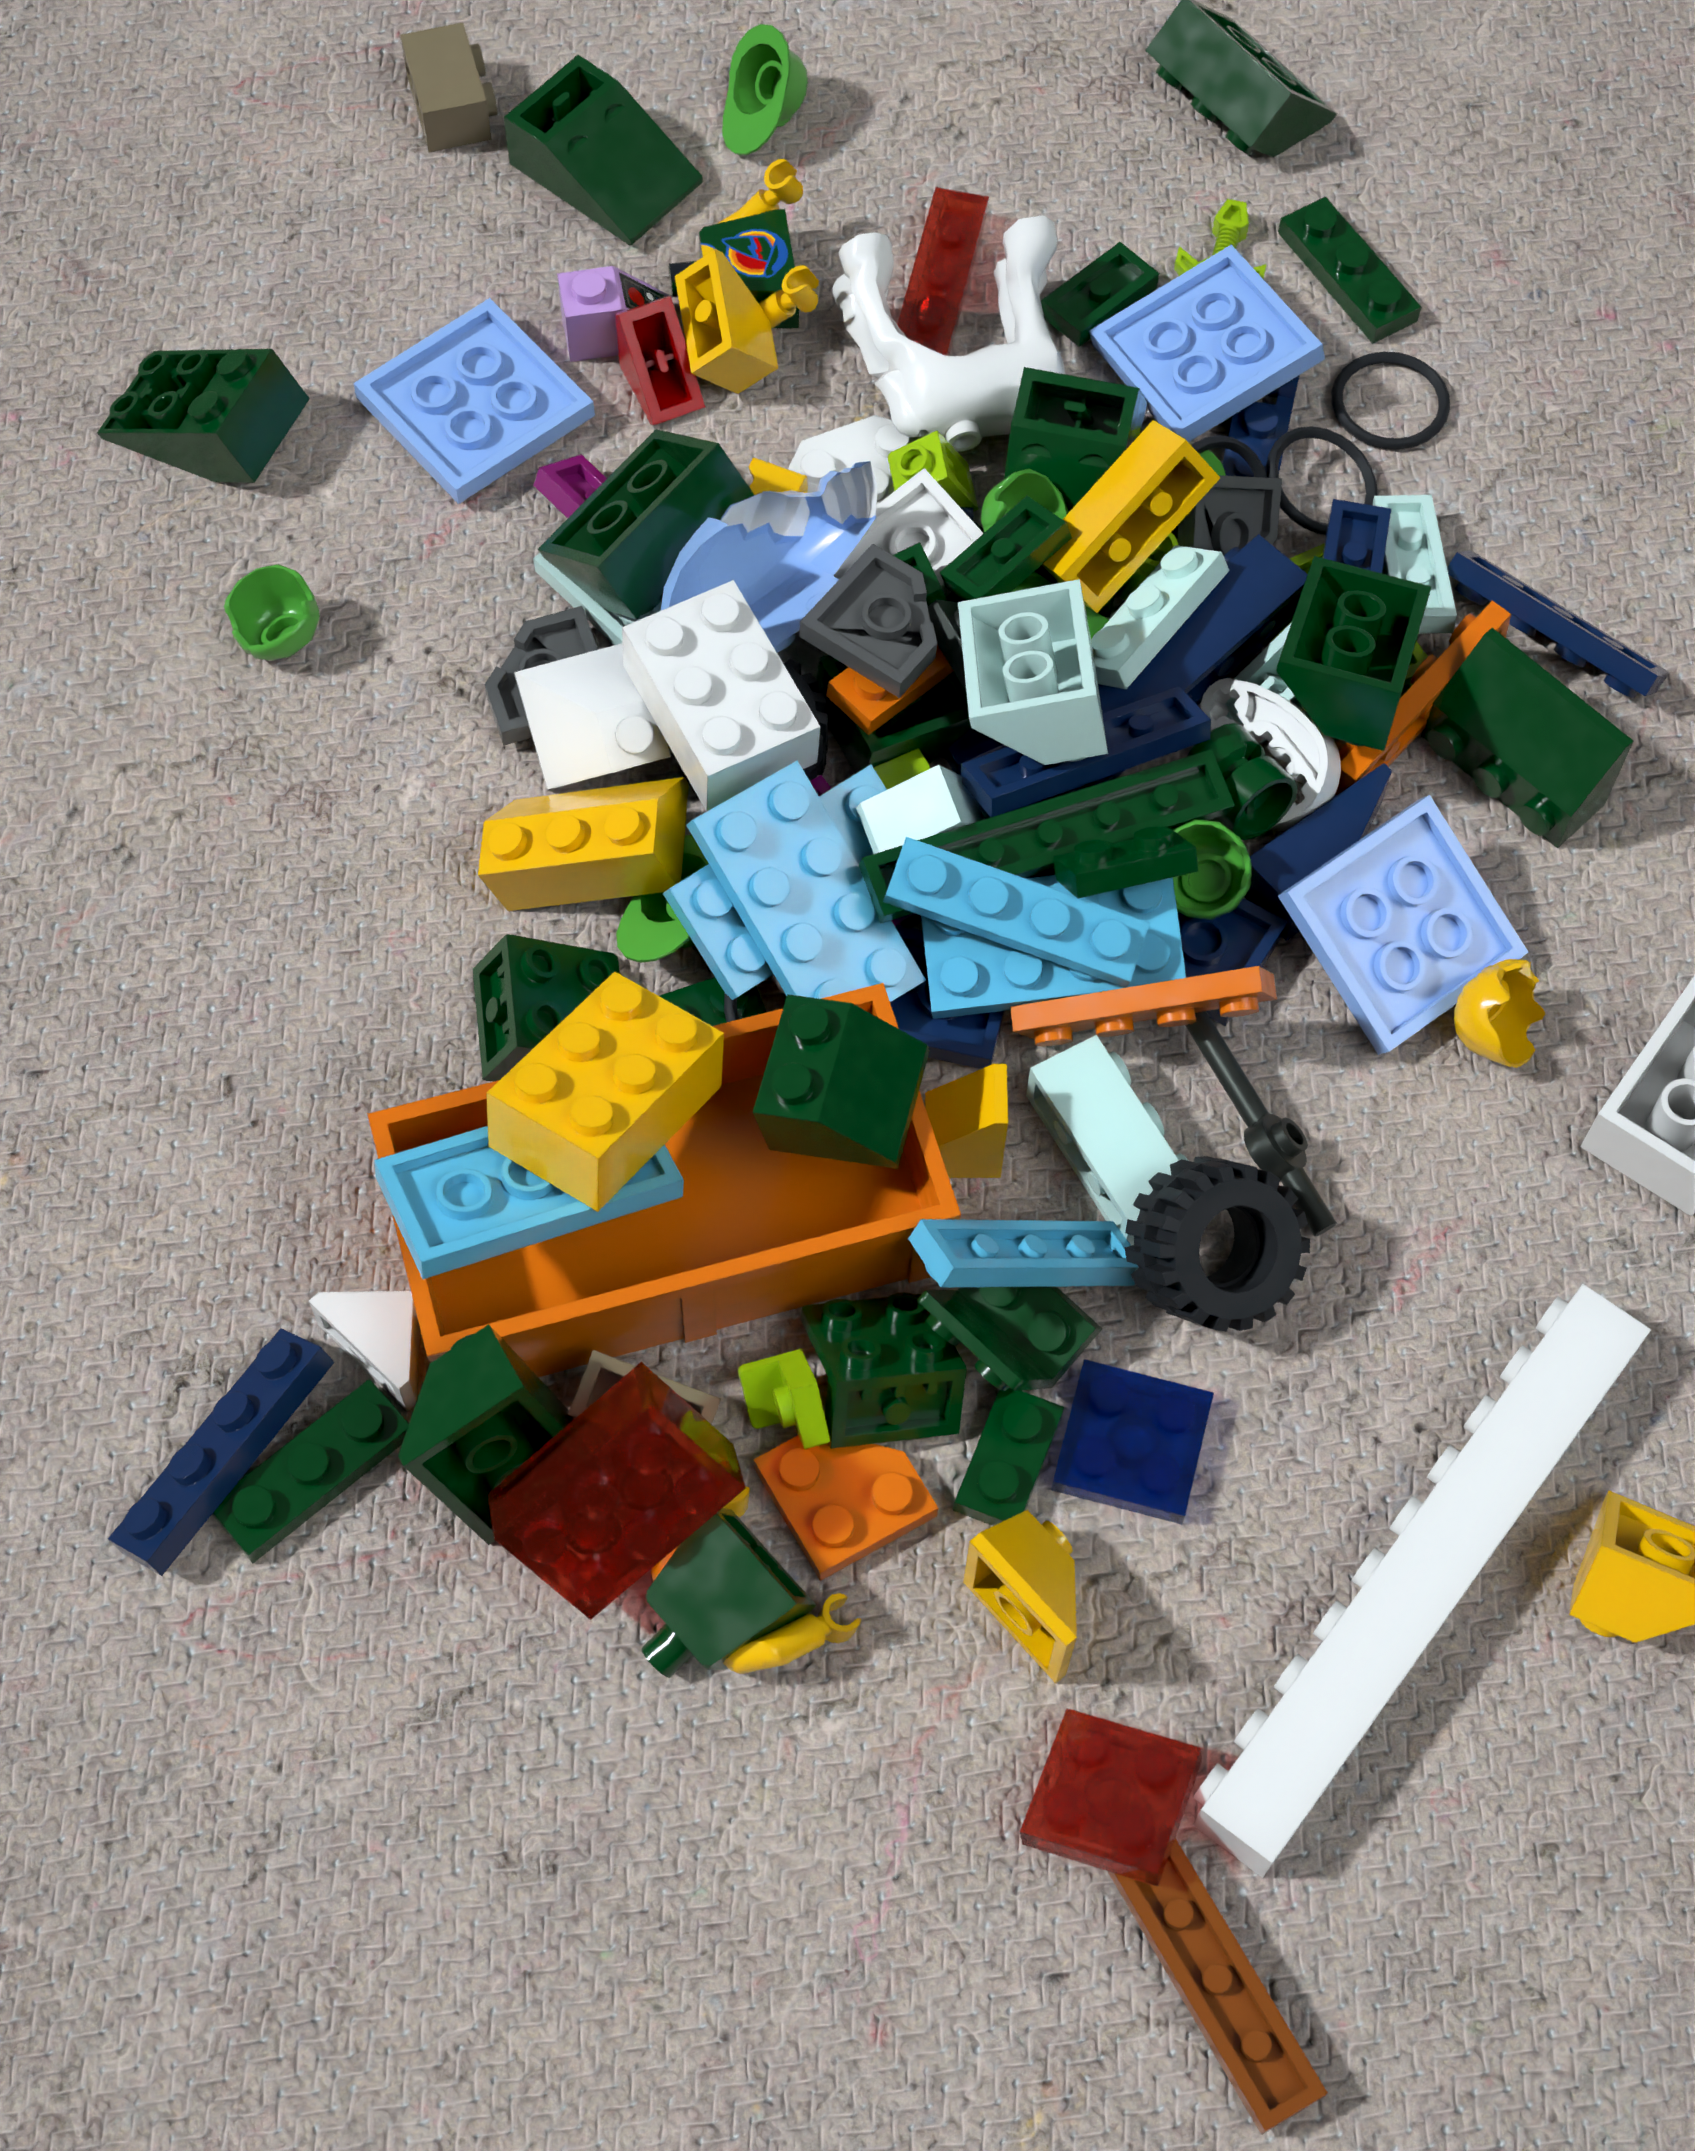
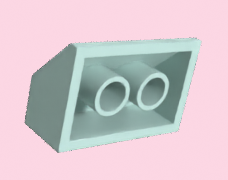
M1080 579L958 602L971 728L1044 765L1065 761H1080L1087 757L1108 754L1091 635Z

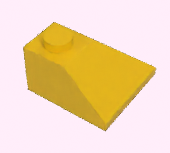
M1608 1490L1573 1585L1569 1615L1578 1618L1587 1629L1604 1637H1616L1618 1635L1634 1643L1695 1625V1526Z
M1026 1510L981 1531L969 1541L963 1583L1056 1684L1067 1673L1077 1639L1075 1560L1070 1556L1073 1552L1072 1546L1059 1528L1047 1520L1041 1524Z

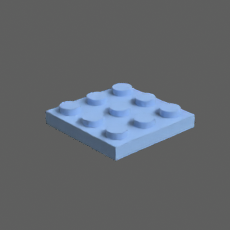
M1232 245L1089 330L1093 346L1127 386L1140 388L1148 403L1147 410L1157 422L1188 442L1325 360L1323 344Z
M490 298L353 383L356 398L458 504L595 416L593 400Z
M1430 795L1417 800L1278 895L1378 1055L1390 1052L1456 1005L1457 998L1462 992L1463 987L1484 968L1506 959H1520L1529 953Z

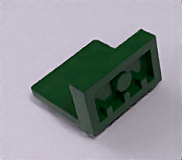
M506 934L473 968L482 1080L494 1082L503 1078L614 971L620 974L617 955L605 951Z
M1058 1287L926 1289L918 1298V1302L931 1313L926 1319L928 1325L950 1344L957 1346L962 1342L979 1358L975 1364L977 1371L989 1383L1002 1391H1006L1009 1387L1014 1391L1052 1388L1102 1330L1092 1318Z
M902 1292L883 1298L852 1301L833 1299L826 1303L804 1305L802 1307V1324L828 1376L825 1420L830 1438L828 1443L830 1448L959 1434L967 1367L955 1345L944 1340L928 1325L926 1319L931 1313L918 1302V1298L922 1294Z

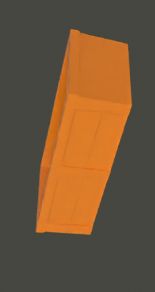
M884 983L821 998L853 1003L898 1028ZM783 1008L713 1026L724 1033L721 1088L665 1143L684 1179L683 1197L422 1279L393 1216L426 1354L430 1363L448 1352L461 1338L475 1334L489 1324L538 1377L587 1365L593 1350L611 1357H617L684 1339L685 1343L717 1335L718 1329L793 1310L804 1305L823 1302L908 1279V1282L911 1283L930 1278L931 1276L928 1274L924 1262L908 1238L921 1219L960 1220L961 1212L920 1090L898 1169L769 1150L753 1115V1109ZM498 1081L368 1113L378 1159L488 1126L486 1093Z

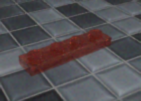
M935 187L897 325L908 339L940 354L950 356L988 213L989 197Z

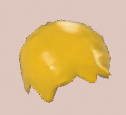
M1506 959L1484 968L1463 987L1462 992L1457 998L1454 1022L1456 1033L1468 1050L1507 1067L1518 1068L1531 1059L1536 1049L1527 1038V1030L1534 1022L1542 1020L1546 1015L1544 1008L1534 999V989L1539 979L1531 970V962L1519 959Z

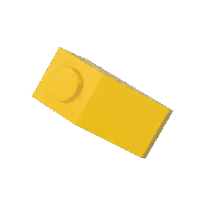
M714 249L675 275L691 374L739 394L779 368L770 320L723 252Z
M1007 1064L989 1065L925 1092L924 1105L948 1177L1001 1178L1008 1129Z

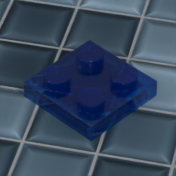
M1084 1359L1051 1491L1182 1525L1188 1507L1214 1392Z

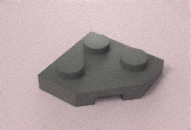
M1219 475L1221 478L1178 524L1177 542L1179 546L1222 552L1223 556L1234 547L1242 549L1258 534L1272 545L1278 538L1282 478Z
M872 544L800 621L799 637L900 698L936 658L937 640L927 608V592L923 573Z
M582 606L525 621L515 636V646L502 667L496 666L484 684L487 700L503 746L532 738L514 672L598 650Z

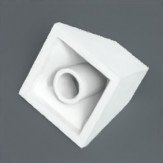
M623 643L514 672L547 790L671 757L667 741L623 666Z

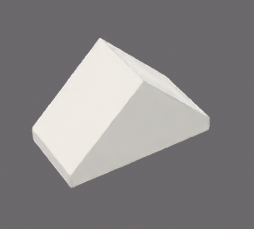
M411 1291L318 1292L312 1297L309 1303L318 1326L406 1412L414 1407L418 1394L421 1330Z

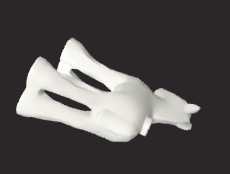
M1045 215L1018 219L1003 235L1006 259L997 262L994 275L998 287V305L1008 344L988 345L965 356H945L908 339L891 317L887 295L893 273L894 260L892 242L887 235L876 232L859 234L842 245L839 257L845 274L840 276L832 287L833 296L838 310L843 312L845 328L860 347L869 374L878 379L874 384L882 392L889 405L893 425L902 435L922 438L938 430L956 451L972 449L981 442L982 437L1010 434L1024 367L1065 374L1063 359L1051 337L1043 316L1040 294L1047 283L1046 267L1057 250L1055 223Z

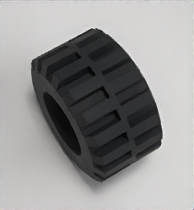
M1208 1156L1195 1157L1194 1162L1183 1159L1170 1164L1171 1175L1160 1172L1154 1175L1148 1181L1153 1191L1150 1195L1138 1194L1133 1203V1206L1140 1209L1137 1221L1128 1219L1125 1230L1126 1234L1134 1236V1245L1125 1247L1126 1261L1138 1265L1139 1268L1131 1276L1137 1287L1148 1290L1145 1298L1155 1307L1166 1310L1167 1314L1213 1330L1227 1332L1228 1327L1238 1331L1253 1328V1319L1267 1322L1276 1316L1273 1305L1276 1302L1287 1305L1295 1295L1289 1288L1294 1279L1303 1281L1307 1267L1299 1265L1301 1253H1310V1239L1302 1237L1300 1229L1308 1225L1304 1211L1292 1208L1298 1198L1291 1188L1280 1186V1178L1271 1172L1257 1169L1255 1166ZM1226 1209L1234 1227L1233 1247L1223 1266L1212 1275L1206 1276L1202 1269L1199 1255L1201 1238L1209 1222L1218 1213Z

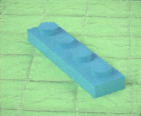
M906 837L883 900L884 903L1125 988L1131 982L1150 922L1082 898L1077 899L1068 893Z
M921 1219L908 1238L924 1262L928 1274L937 1281L941 1288L1134 1286L1135 1282L1131 1274L1139 1268L1138 1265L1126 1261L1125 1247L1131 1245L1114 1221Z

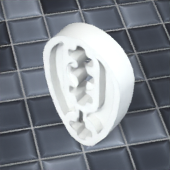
M1226 678L1218 680L1209 686L1203 695L1201 710L1211 719V731L1224 724L1236 723L1242 726L1258 743L1263 739L1270 741L1267 747L1272 755L1288 763L1286 767L1287 773L1293 779L1304 784L1301 789L1305 796L1304 800L1300 804L1294 802L1287 814L1270 830L1287 831L1333 799L1341 774L1339 751L1333 738L1323 735L1306 711L1292 701L1254 683ZM1231 697L1236 699L1234 704L1235 709L1238 711L1236 715L1243 724L1226 717L1229 711L1225 704Z

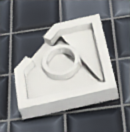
M874 415L802 440L788 470L808 477L807 493L817 491L820 479L828 472H841L844 468H851L854 463L871 461L878 487L876 505H878L894 492L888 455L921 437L902 435L893 425L892 420Z

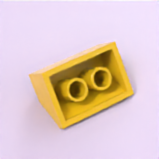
M685 777L513 800L484 821L478 876L507 911L665 892L681 881L689 783Z

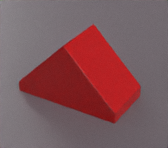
M666 296L615 314L620 368L650 424L654 426L704 408L705 403L696 375L691 374L687 346L671 296Z

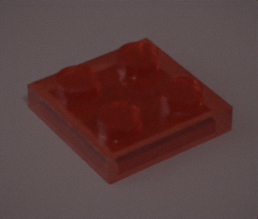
M1066 1708L1020 1829L1022 1845L1159 1887L1202 1763L1201 1747Z

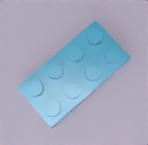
M798 760L686 824L786 996L788 994L821 999L884 983L889 1001L891 1002L926 981L892 921L880 924L859 864Z
M872 765L867 766L819 796L858 864H860L862 857L874 853L856 808L861 802L887 790ZM709 864L663 893L725 994L732 1000L773 975L772 970Z
M1056 875L1026 878L1073 895L1056 880ZM1173 877L1082 898L1150 922L1131 982L1127 987L1186 978ZM921 916L933 1019L1011 1010V1006L1125 988Z
M488 1126L374 1160L378 1184L422 1279L683 1197L684 1179L665 1144L599 1212L490 1148L488 1145Z

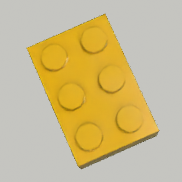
M614 971L486 1093L488 1145L493 1150L599 1212L721 1088L724 1033Z

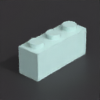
M1095 1035L1031 1067L1026 1097L1106 1221H1114L1132 1246L1134 1245V1236L1126 1234L1125 1230L1128 1219L1137 1221L1140 1209L1133 1206V1203L1138 1194L1150 1195L1153 1188L1148 1181L1158 1172L1171 1175L1170 1164L1182 1159L1189 1160L1181 1153L1174 1154L1163 1137L1164 1127L1157 1111L1148 1102L1142 1104L1130 1087L1131 1078L1124 1061L1116 1052L1108 1053L1098 1036Z

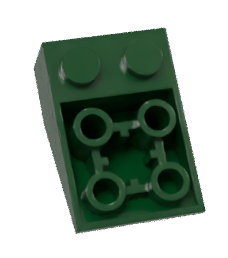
M579 54L504 116L510 165L629 246L634 244L703 183V176L624 86Z
M273 349L153 351L142 360L138 367L137 376L125 393L112 403L109 409L110 414L97 434L103 440L213 482L255 483L310 398Z
M1024 367L1011 423L1004 479L1014 472L1025 469H1032L1047 476L1061 492L1070 512L1140 435L1147 405L1140 388Z

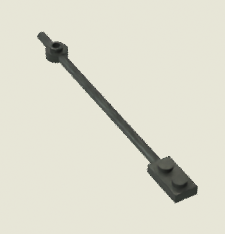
M935 600L927 608L930 622L934 626L937 645L966 691L958 602ZM1069 790L1067 792L1060 793L1058 795L1049 797L1046 800L1056 798L1065 794L1071 793V791ZM1206 1011L1195 1013L1196 1022L1185 1026L1248 1127L1244 1131V1141L1250 1156L1261 1170L1271 1172L1280 1178V1182L1284 1187L1291 1188L1298 1198L1295 1205L1298 1210L1305 1212L1308 1226L1315 1237L1327 1232L1337 1222L1303 1169L1307 1163L1305 1150L1308 1147L1304 1133L1291 1119H1281L1274 1114H1269Z

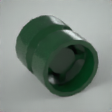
M1236 723L1224 724L1211 731L1209 740L1196 744L1190 750L1187 757L1210 749L1213 750L1235 804L1229 814L1217 818L1242 840L1253 839L1266 833L1287 814L1296 799L1298 787L1296 781L1275 759L1265 755L1263 747L1242 726Z

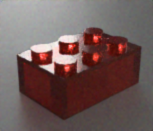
M640 1362L488 1493L494 1540L588 1619L592 1620L745 1490L746 1486L734 1444L643 1362Z

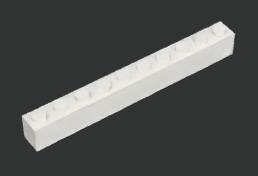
M1581 1285L1569 1303L1558 1296L1553 1301L1535 1328L1545 1335L1533 1352L1523 1345L1518 1349L1499 1377L1509 1384L1498 1401H1495L1487 1394L1484 1396L1464 1425V1428L1473 1434L1461 1452L1451 1445L1446 1448L1427 1476L1429 1480L1436 1484L1424 1503L1412 1496L1389 1529L1399 1536L1385 1555L1377 1548H1374L1351 1580L1361 1588L1353 1601L1346 1607L1336 1600L1320 1621L1313 1634L1323 1642L1313 1656L1307 1661L1297 1654L1273 1687L1284 1695L1270 1715L1257 1708L1234 1740V1743L1244 1750L1229 1771L1217 1763L1193 1798L1202 1804L1203 1807L1193 1826L1263 1878L1651 1331L1650 1328L1586 1285Z

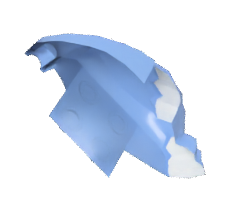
M871 461L854 463L851 468H844L841 472H828L820 479L816 492L804 493L793 490L785 492L764 491L730 505L720 520L708 518L679 552L664 586L661 610L734 580L775 651L780 652L794 641L795 633L800 630V621L839 580L834 577V574L876 518L878 487Z

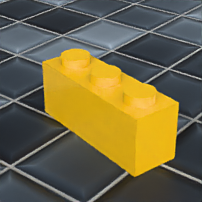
M1152 420L1062 519L1067 523L1072 538L1041 566L1058 583L1080 579L1084 604L1098 613L1221 477L1186 439Z

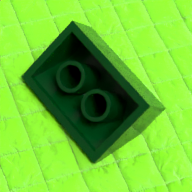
M1181 0L1145 50L1160 64L1156 73L1175 89L1181 91L1185 87L1195 96L1190 102L1191 106L1213 123L1220 119L1230 129L1225 137L1247 155H1251L1254 150L1276 157L1330 124L1337 115L1332 108L1235 20L1195 0Z
M655 429L538 548V551L549 563L605 610L637 620L641 615L653 610L662 600L664 586L679 552L697 529L708 518L720 520L730 505L755 495L719 443Z
M1317 556L1313 557L1276 671L1323 735L1344 740L1355 746H1366L1381 751L1385 750L1432 586Z
M1491 628L1483 635L1439 696L1434 700L1426 726L1421 735L1428 741L1430 747L1438 756L1445 760H1451L1474 779V782L1484 794L1497 798L1520 817L1521 822L1529 831L1538 836H1543L1557 849L1604 807L1634 742L1494 628Z
M489 1324L475 1334L461 1338L448 1352L429 1364L398 1454L402 1465L488 1545L602 1470L573 1417L568 1415L569 1410Z

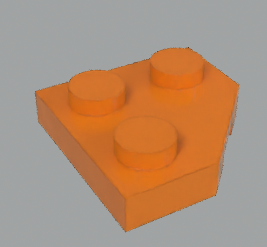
M797 1435L753 1459L756 1473L820 1581L938 1516L939 1508L904 1451L877 1444L830 1448L828 1443L804 1449Z

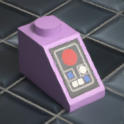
M614 266L558 273L562 321L570 362L619 355L615 314L670 295Z

